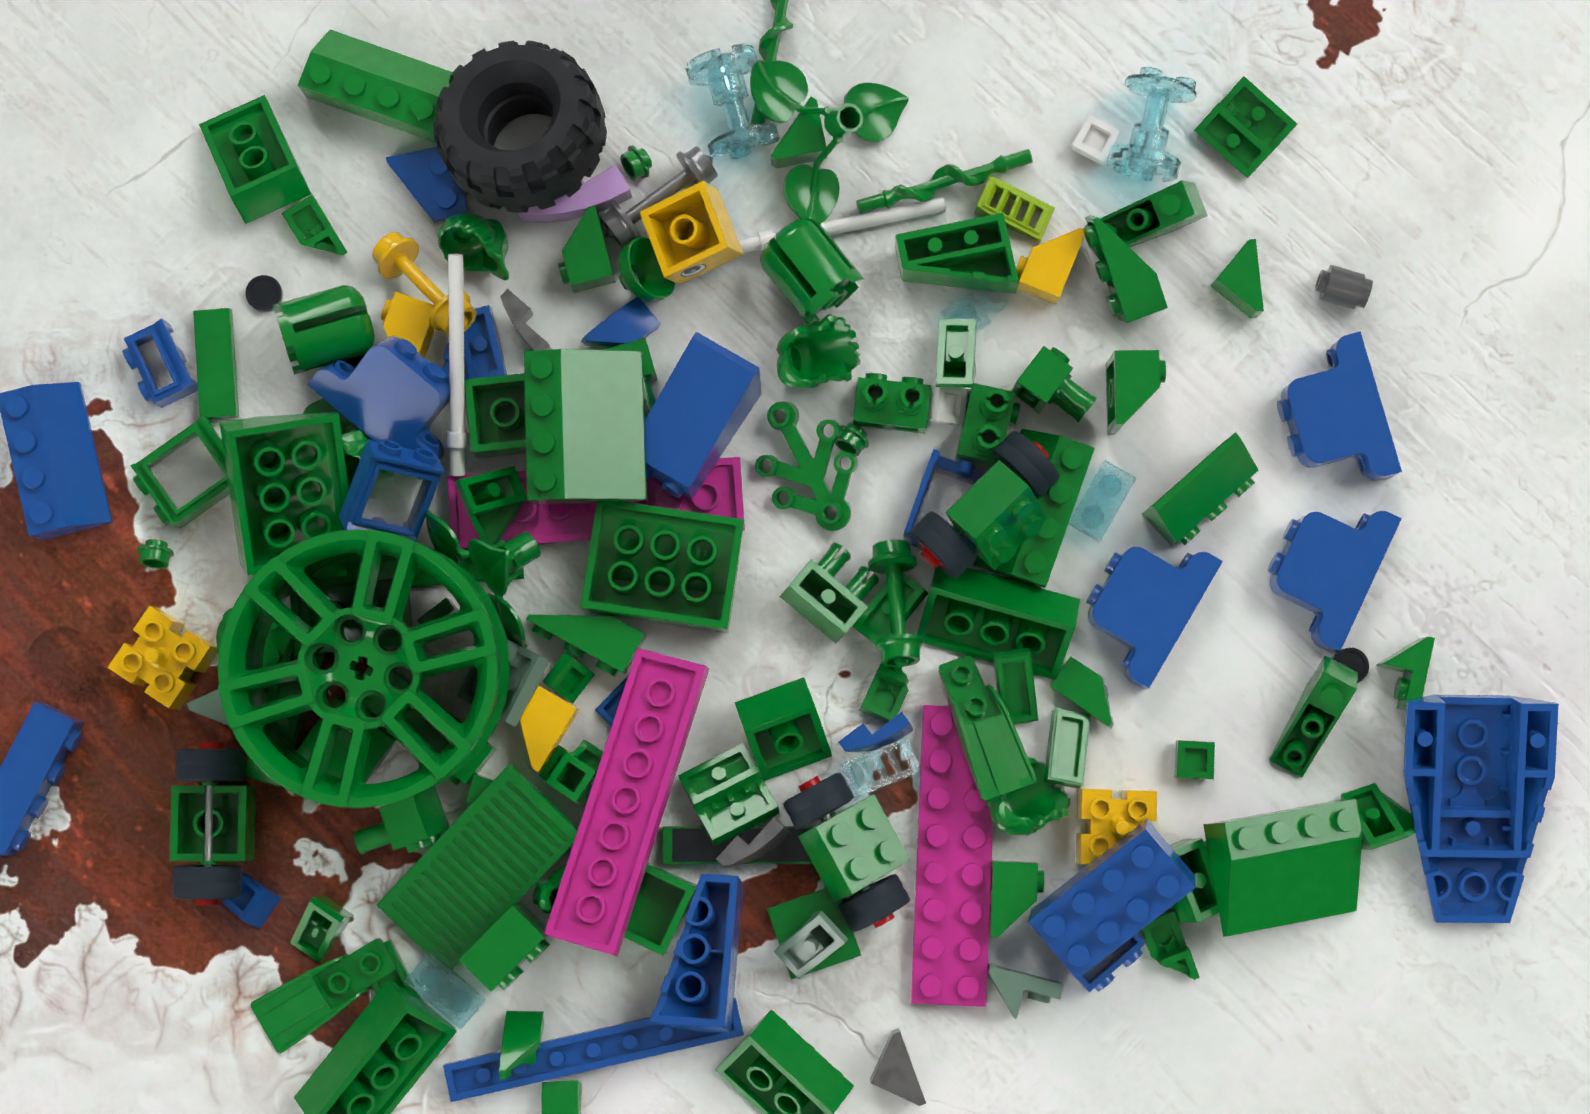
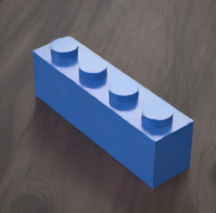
M34 702L0 767V854L3 856L16 855L17 851L21 852L25 848L31 837V832L28 830L34 818L38 819L45 811L49 801L46 796L52 784L56 785L61 780L66 770V766L63 763L70 751L76 750L83 737L81 729L84 722L47 703Z

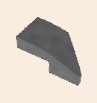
M507 288L500 297L506 313L517 332L531 350H551L552 348L549 343L526 324L534 314L531 308Z
M773 817L750 844L737 835L716 860L724 867H729L759 859L782 843L791 832Z

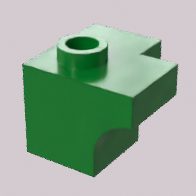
M583 740L573 752L558 745L539 774V777L575 803L586 807L603 751L586 740Z

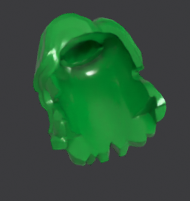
M832 314L825 316L821 321H814L810 325L805 324L794 328L780 339L776 348L779 354L777 360L779 379L786 386L806 389L815 388L819 384L827 383L830 380L837 382L852 380V370L860 365L861 362L859 359L860 353L856 351L859 349V344L851 342L856 337V332L851 330L849 324H845L846 320L843 317H836Z
M1028 758L1037 778L1034 785L986 801L990 810L991 820L995 826L1010 835L1029 836L1042 829L1046 823L1053 820L1059 821L1060 818L1068 816L1066 809L1071 805V799L1064 793L1063 787H1054L1056 784L1044 782L1046 764L1038 762L1035 758Z

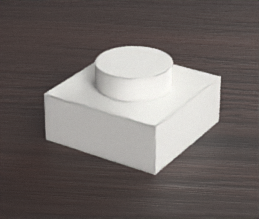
M1089 114L1070 149L1103 165L1121 131Z
M930 384L927 421L963 425L967 389L936 387L935 384Z

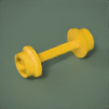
M399 232L385 235L377 242L372 252V257L378 264V272L384 278L389 279L403 273L435 305L429 317L430 326L436 331H444L449 336V294L445 296L414 264L419 253V244L413 238L403 237ZM465 291L464 332L472 325L476 318V310L470 304V296Z

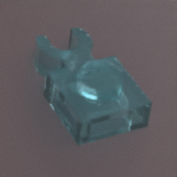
M984 290L981 298L978 300L970 292L941 311L940 315L943 319H976V333L991 324V320L986 314L989 312H1002L1009 302L1005 299L999 304L992 303L989 295L995 291Z

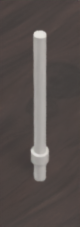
M938 198L823 222L821 225L832 236L946 212L944 199ZM773 229L758 232L759 236L738 240L743 254L763 251L765 244L770 239H776L777 232L774 233Z
M448 254L450 430L446 431V446L450 447V475L464 476L465 447L469 446V431L465 430L463 254Z

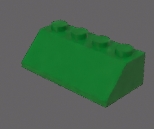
M330 29L310 51L298 87L307 98L436 143L433 134V122L437 113L435 106L442 88L449 87V79L452 72Z
M1021 429L1020 433L1031 442H1037L1046 450L1050 456L1048 459L1055 466L1060 476L1058 481L1042 497L1037 499L1048 519L1043 523L1041 530L1036 535L1024 541L1017 548L1015 555L1008 562L1002 563L996 570H993L978 555L973 566L1044 589L1049 581L1095 448L1060 435Z
M937 566L929 587L916 635L924 638V644L969 655L992 663V653L1029 648L1031 651L1033 674L1055 680L1060 672L1076 628L1080 599L971 568H966L958 578L953 579Z
M388 980L297 1092L294 1099L304 1114H391L455 1035L457 1030L410 991Z

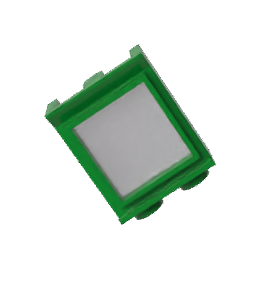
M202 415L196 422L136 464L130 465L137 474L133 477L134 483L145 496L150 493L157 503L153 509L165 525L171 523V525L181 529L230 495L222 439L213 428L216 426L214 422L205 415Z

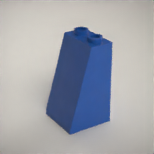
M695 332L645 419L646 479L649 480L652 477L663 483L661 485L662 488L677 498L683 495L692 500L761 396L759 367L702 334Z

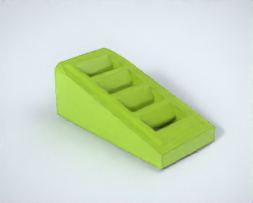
M990 176L974 214L983 217L1003 213L1007 228L1041 242L1055 207L1002 180ZM998 193L1001 195V198L995 209L989 205L994 194ZM1008 198L1015 201L1009 215L1003 213ZM1021 204L1028 206L1022 222L1015 218ZM1038 210L1042 213L1034 229L1028 225L1034 211Z

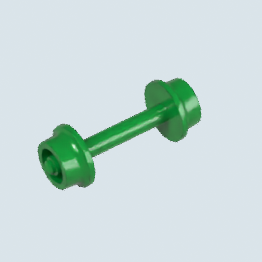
M896 539L880 541L872 546V559L868 562V567L872 572L886 574L891 635L877 639L875 641V649L880 651L883 665L900 667L902 669L903 667L917 664L920 661V648L924 645V638L920 635L906 633L901 571L906 572L915 568L917 560L916 557L911 555L909 542Z

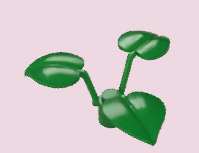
M758 60L752 66L750 88L754 103L762 115L777 123L788 122L795 110L804 114L824 115L825 129L833 136V140L814 161L813 167L806 164L797 165L787 173L784 179L783 193L785 200L799 219L810 218L821 224L835 208L840 191L837 175L830 169L819 168L832 150L842 143L843 137L855 132L858 137L868 142H880L888 138L896 128L909 98L885 85L860 83L848 90L844 97V104L834 109H831L829 106L824 108L804 107L800 103L807 97L808 84L803 72L789 62Z
M430 510L425 512L428 535L435 550L446 555L459 565L461 564L460 558H471L472 563L483 576L487 587L494 593V595L491 593L487 594L501 617L507 639L524 648L528 647L525 644L522 622L514 608L503 599V595L506 594L510 583L523 573L522 567L540 557V548L533 536L524 531L508 542L501 540L492 545L474 538L468 542V550L460 548L456 534L444 521L431 513Z

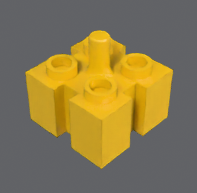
M149 605L133 631L140 635L134 645L124 643L107 668L131 684L144 686L147 682L149 686L144 691L146 694L167 708L180 710L196 686L189 679L195 671L206 672L218 654V647L197 632L186 630L184 634L180 633L185 624L161 608Z
M1077 789V818L1086 819V833H1076V863L1090 864L1144 820L1157 821V791L1122 790L1121 799H1112V790Z

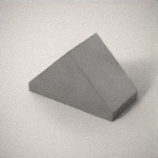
M897 1028L891 1031L870 1077V1082L921 1106L926 1104L901 1032Z

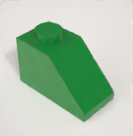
M595 205L590 206L562 249L564 262L558 263L563 284L570 283L574 293L616 282L598 211Z
M992 860L989 914L990 937H999L1037 901V893L1044 892V870H1038V863Z

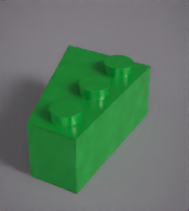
M1003 213L895 235L894 248L901 279L904 282L1013 294L1017 292L1019 279Z

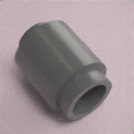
M1330 265L1327 271H1320L1315 291L1320 292V300L1355 309L1356 306L1364 308L1371 293L1373 280L1365 278V274Z

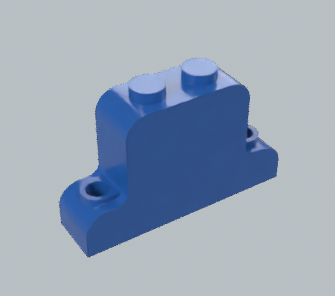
M1361 331L1345 335L1326 351L1330 370L1295 379L1283 389L1281 400L1277 401L1279 416L1282 422L1287 421L1291 434L1287 436L1290 453L1293 457L1297 456L1299 462L1308 468L1355 458L1363 476L1375 481L1393 477L1401 473L1402 469Z
M396 336L387 337L371 347L356 368L345 361L337 360L317 371L307 385L372 440L381 442V440L387 439L398 443L403 448L412 450L425 448L434 452L439 460L443 458L444 447L441 441L431 433L430 426L450 400L449 379L441 367L434 363H429L417 353L416 347L408 340L400 339Z
M1378 511L1371 515L1363 513L1356 528L1321 512H1311L1297 521L1291 519L1283 535V539L1287 540V543L1282 553H1275L1267 570L1272 573L1270 587L1276 595L1315 614L1309 627V632H1311V638L1316 646L1332 654L1341 651L1402 518L1387 511Z
M1132 547L1121 555L1116 552L1113 554L1104 569L1109 574L1103 586L1096 584L1086 600V603L1091 605L1088 611V619L1095 628L1129 647L1130 650L1121 666L1125 668L1126 678L1131 683L1143 690L1150 688L1221 566L1222 560L1208 552H1199L1194 555L1187 552L1178 568L1141 547Z

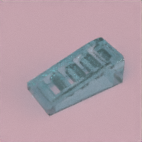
M907 737L839 764L846 783L854 795V801L921 772ZM901 749L909 767L903 771L894 753ZM885 755L888 756L895 774L888 776L881 757ZM871 761H874L881 779L878 781H874L867 765ZM861 767L868 785L860 786L854 772L855 768Z

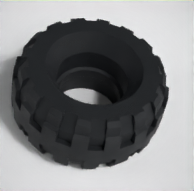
M514 40L498 43V48L486 51L483 48L471 55L472 61L464 67L459 65L452 72L449 79L450 85L449 87L442 88L435 106L437 113L433 122L434 138L440 157L454 181L466 194L474 196L478 203L498 210L503 206L508 212L527 213L529 207L534 206L544 210L555 206V200L564 195L570 198L581 189L582 184L580 181L584 176L588 178L592 176L600 161L598 154L602 152L603 146L606 144L605 112L593 82L585 69H582L572 56L563 50L550 49L549 45L528 40L525 45H518ZM528 114H542L552 118L546 133L535 143L519 150H502L494 147L500 131L512 120Z

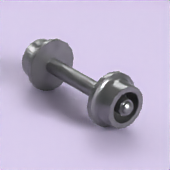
M697 146L686 153L678 152L676 156L684 170L626 213L615 201L610 203V209L600 217L607 228L605 237L614 238L621 247H624L633 239L641 237L634 226L635 223L642 219L640 211L673 196L692 181L695 184L701 181L710 184L718 177L712 165L713 157L705 155Z

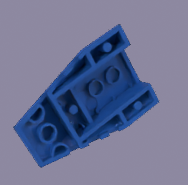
M1437 694L1406 701L1403 776L1433 919L1436 923L1511 922L1525 877L1523 875L1527 858L1531 857L1534 847L1532 841L1538 822L1541 823L1544 815V802L1548 790L1552 789L1555 779L1558 703L1509 695Z

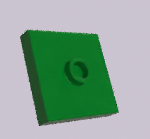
M826 888L767 908L779 945L801 928L815 911H823L847 937L848 940L806 974L861 956L854 932L849 928L838 906L843 902V899L833 902ZM787 967L791 980L797 978Z

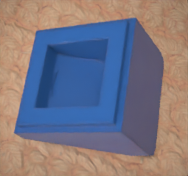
M243 873L241 897L225 899L223 904L243 922L260 928L279 903L280 897L247 873Z

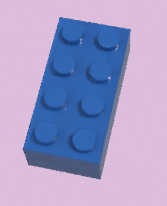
M1146 819L1031 909L1028 923L1076 980H1078L1195 889L1196 876L1149 820Z

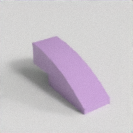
M614 165L585 183L581 180V189L570 198L567 195L555 200V206L544 210L539 209L538 206L529 207L527 213H517L521 222L546 223L582 218L590 206L595 205L598 213L610 209L612 201L620 204L632 198V193L617 166Z

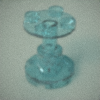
M748 44L731 45L733 51L731 53L721 54L720 48L707 51L691 59L687 63L688 68H685L689 83L693 86H709L714 105L722 106L729 132L718 136L708 144L711 157H718L729 153L731 159H739L750 155V148L757 145L767 146L780 140L777 126L774 124L750 126L743 102L749 96L743 75L751 72L753 64L758 60L754 47Z
M1141 67L1140 74L1127 76L1124 84L1132 92L1147 98L1142 122L1134 123L1129 144H1116L1109 148L1106 164L1108 166L1114 165V171L1128 177L1152 181L1153 175H1163L1162 182H1171L1178 178L1181 162L1177 157L1165 151L1169 136V130L1163 127L1169 102L1187 103L1195 100L1197 95L1195 91L1196 81L1187 77H1176L1174 79L1162 76V71L1157 68Z

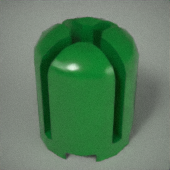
M810 218L796 220L784 226L776 233V239L772 238L765 244L760 257L762 269L807 325L820 320L816 314L821 310L827 311L834 305L836 308L839 307L859 288L855 282L864 279L822 225Z
M341 285L273 305L275 314L283 313L282 316L276 318L290 362L298 361L299 364L292 367L294 375L327 366L337 360L344 361L365 355L373 346L375 334L370 316L366 310L367 306L364 297L352 286Z

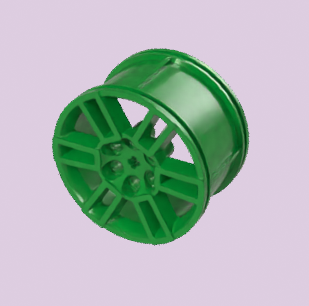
M342 530L312 537L286 549L266 563L246 584L228 616L222 634L218 659V689L227 722L237 741L250 759L273 781L305 799L321 804L351 808L376 807L404 800L443 783L461 771L477 756L493 734L505 707L510 685V651L506 632L494 603L477 580L458 563L438 551L393 533L377 530ZM360 555L361 561L352 605L350 608L338 609L308 577L333 562ZM383 556H391L397 559L396 569L384 607H378L373 604V597ZM418 569H423L452 594L460 605V610L414 627H408L402 621V616L415 572ZM293 591L318 616L319 621L315 626L307 625L284 604ZM351 620H358L363 627L362 636L355 642L349 641L344 634L345 625ZM274 621L299 643L301 648L297 660L263 667L265 644ZM390 629H395L401 636V644L395 651L386 650L382 644L384 633ZM466 630H470L473 634L474 644L471 646L431 656H426L424 653L423 645ZM326 647L331 649L335 655V663L328 670L322 669L317 663L319 651ZM364 657L368 658L367 665L373 667L372 674H365L363 680L360 678L361 672L355 670V665L357 662H363ZM401 666L407 668L412 675V681L405 689L396 687L392 680L394 671ZM474 666L478 670L474 699L465 721L459 723L421 689L422 681L429 676ZM291 681L299 682L301 687L299 693L267 703L264 688ZM334 685L343 688L346 694L345 702L338 708L330 705L327 699L328 691ZM373 694L379 696L384 702L383 712L378 717L370 716L365 709L366 700ZM313 710L322 720L309 761H307L286 740L275 721ZM409 711H416L447 739L448 745L444 750L439 753L436 752L406 721L405 716ZM385 727L418 762L419 768L408 775L391 781L365 784L362 777L372 732L376 728ZM347 730L351 733V739L342 778L327 773V768L339 731Z

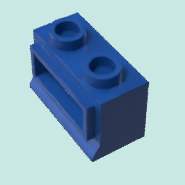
M162 318L154 324L125 337L124 341L128 348L122 350L132 370L138 368L143 379L138 382V387L147 402L152 400L154 404L161 408L198 391V382L190 377L184 364L187 362L183 351L175 345L170 334L174 330ZM153 339L174 382L161 389L158 388L139 348L140 345Z

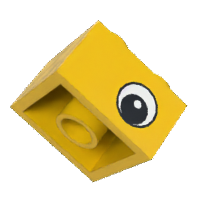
M701 181L640 211L664 278L681 285L744 255L719 189L705 181Z

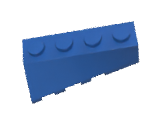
M700 875L685 918V926L680 940L677 941L671 966L667 976L664 978L660 990L661 994L649 1023L693 1031L731 1033L744 883L739 876Z

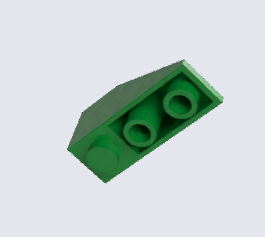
M1181 180L1100 218V220L1131 248L1174 232L1208 215L1195 183Z
M1091 215L1085 217L1088 225L1083 228L1085 238L1090 248L1095 247L1099 261L1095 262V268L1100 281L1107 283L1110 296L1106 297V301L1112 316H1117L1118 320L1129 323L1167 309L1157 273L1098 217Z
M528 614L526 620L534 624L531 629L532 632L549 641L553 635L566 641L563 649L581 659L585 653L598 659L595 666L612 676H615L617 671L624 674L627 673L634 660L637 648H641L647 637L644 633L613 616Z
M1324 655L1307 683L1269 761L1303 777L1356 692L1358 672Z

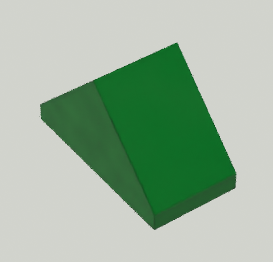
M810 96L804 107H818L817 100ZM798 114L770 155L772 166L778 169L813 162L826 148L819 114Z
M1256 239L1248 240L1211 284L1215 291L1249 318H1257L1264 311Z
M324 894L314 896L309 901L290 943L318 963H321L354 915Z

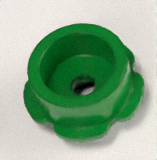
M629 146L628 151L620 156L621 164L626 174L633 181L639 178H647L649 176V169L652 168L650 156L643 148L637 150L635 146Z
M849 423L847 427L840 426L841 434L834 442L840 450L859 456L864 448H868L869 442L866 439L867 433L864 429L853 423Z
M148 539L145 545L137 547V552L140 554L139 563L150 568H167L169 566V559L174 556L173 550L168 548V543L158 539Z

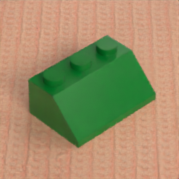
M1235 432L1142 513L1170 546H1173L1178 541L1186 545L1200 532L1196 525L1205 517L1213 521L1228 507L1223 501L1232 493L1240 497L1255 483L1251 477L1258 471V468L1239 435Z
M772 1009L748 1032L715 1069L721 1077L761 1114H834L854 1087L839 1070L834 1068Z

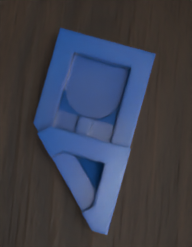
M636 297L587 333L581 342L585 346L590 347L592 344L614 347L646 338L656 331L661 323L644 302Z
M901 712L873 734L862 723L838 743L845 752L879 750L897 742L914 730L911 723Z

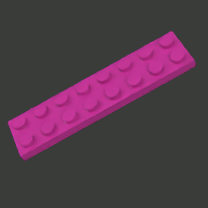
M740 457L719 458L692 500L683 495L677 498L669 494L662 488L661 485L663 483L650 477L649 480L646 479L647 500L624 501L744 519ZM517 471L527 495V471ZM479 474L447 476L450 528L456 534L462 549H468V542L471 539L481 540L467 513L455 482L459 479ZM527 500L517 512L500 541L508 542L524 531L530 533L538 545L591 541L597 502L535 505Z
M637 648L544 932L545 935L618 957L708 676L709 668L707 666Z
M923 705L911 1003L986 1007L993 821L991 820L990 810L986 801H983L980 797L962 750L950 706Z

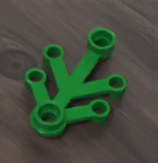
M786 401L774 403L767 413L768 422L772 428L782 432L800 467L780 462L773 455H762L755 462L756 472L763 477L775 475L810 486L817 500L796 495L795 491L790 487H780L772 494L773 504L779 509L794 508L814 514L817 523L825 530L837 531L844 528L851 518V507L846 501L845 496L851 475L858 467L857 457L851 452L837 454L834 458V468L837 471V475L831 491L824 480L834 442L841 434L839 423L835 420H823L818 424L816 432L819 442L813 459L796 427L799 421L797 407ZM780 409L786 413V419L783 423H779L776 419V413ZM827 424H831L834 428V434L830 438L824 434V427ZM844 456L849 457L851 460V467L848 470L841 467V459ZM765 459H769L772 462V469L768 473L762 467ZM782 491L787 492L789 495V502L786 505L782 504L779 500V495ZM830 506L835 507L837 510V516L834 520L827 516V509Z

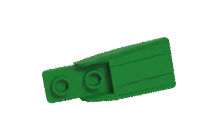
M968 655L941 664L938 668V673L949 696L948 702L957 734L981 799L988 801L1034 785L1037 778L1011 716L994 687L990 684L984 685L973 658Z
M376 938L350 955L345 954L299 975L252 1001L250 1006L278 1053H283L346 1009L369 990V986L395 971L397 965L382 939Z

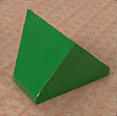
M515 466L459 479L455 482L481 540L488 545L496 544L500 541L523 503L528 500Z
M1376 783L1341 794V800L1356 799L1363 835L1362 849L1373 850L1405 839L1416 833L1412 814L1381 792Z

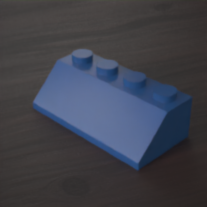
M81 383L38 384L0 393V413L29 536L39 540H46L113 523Z

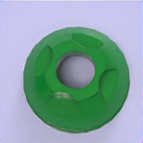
M638 237L623 247L619 258V280L623 288L646 302H658L670 296L674 290L675 282L664 278L650 239ZM633 271H634V272L636 273V275L638 276L639 282H638V280L636 279V277H635Z

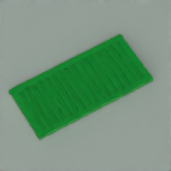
M509 764L376 905L449 974L460 963L459 959L513 904H516L573 845L578 828L536 789L513 764Z

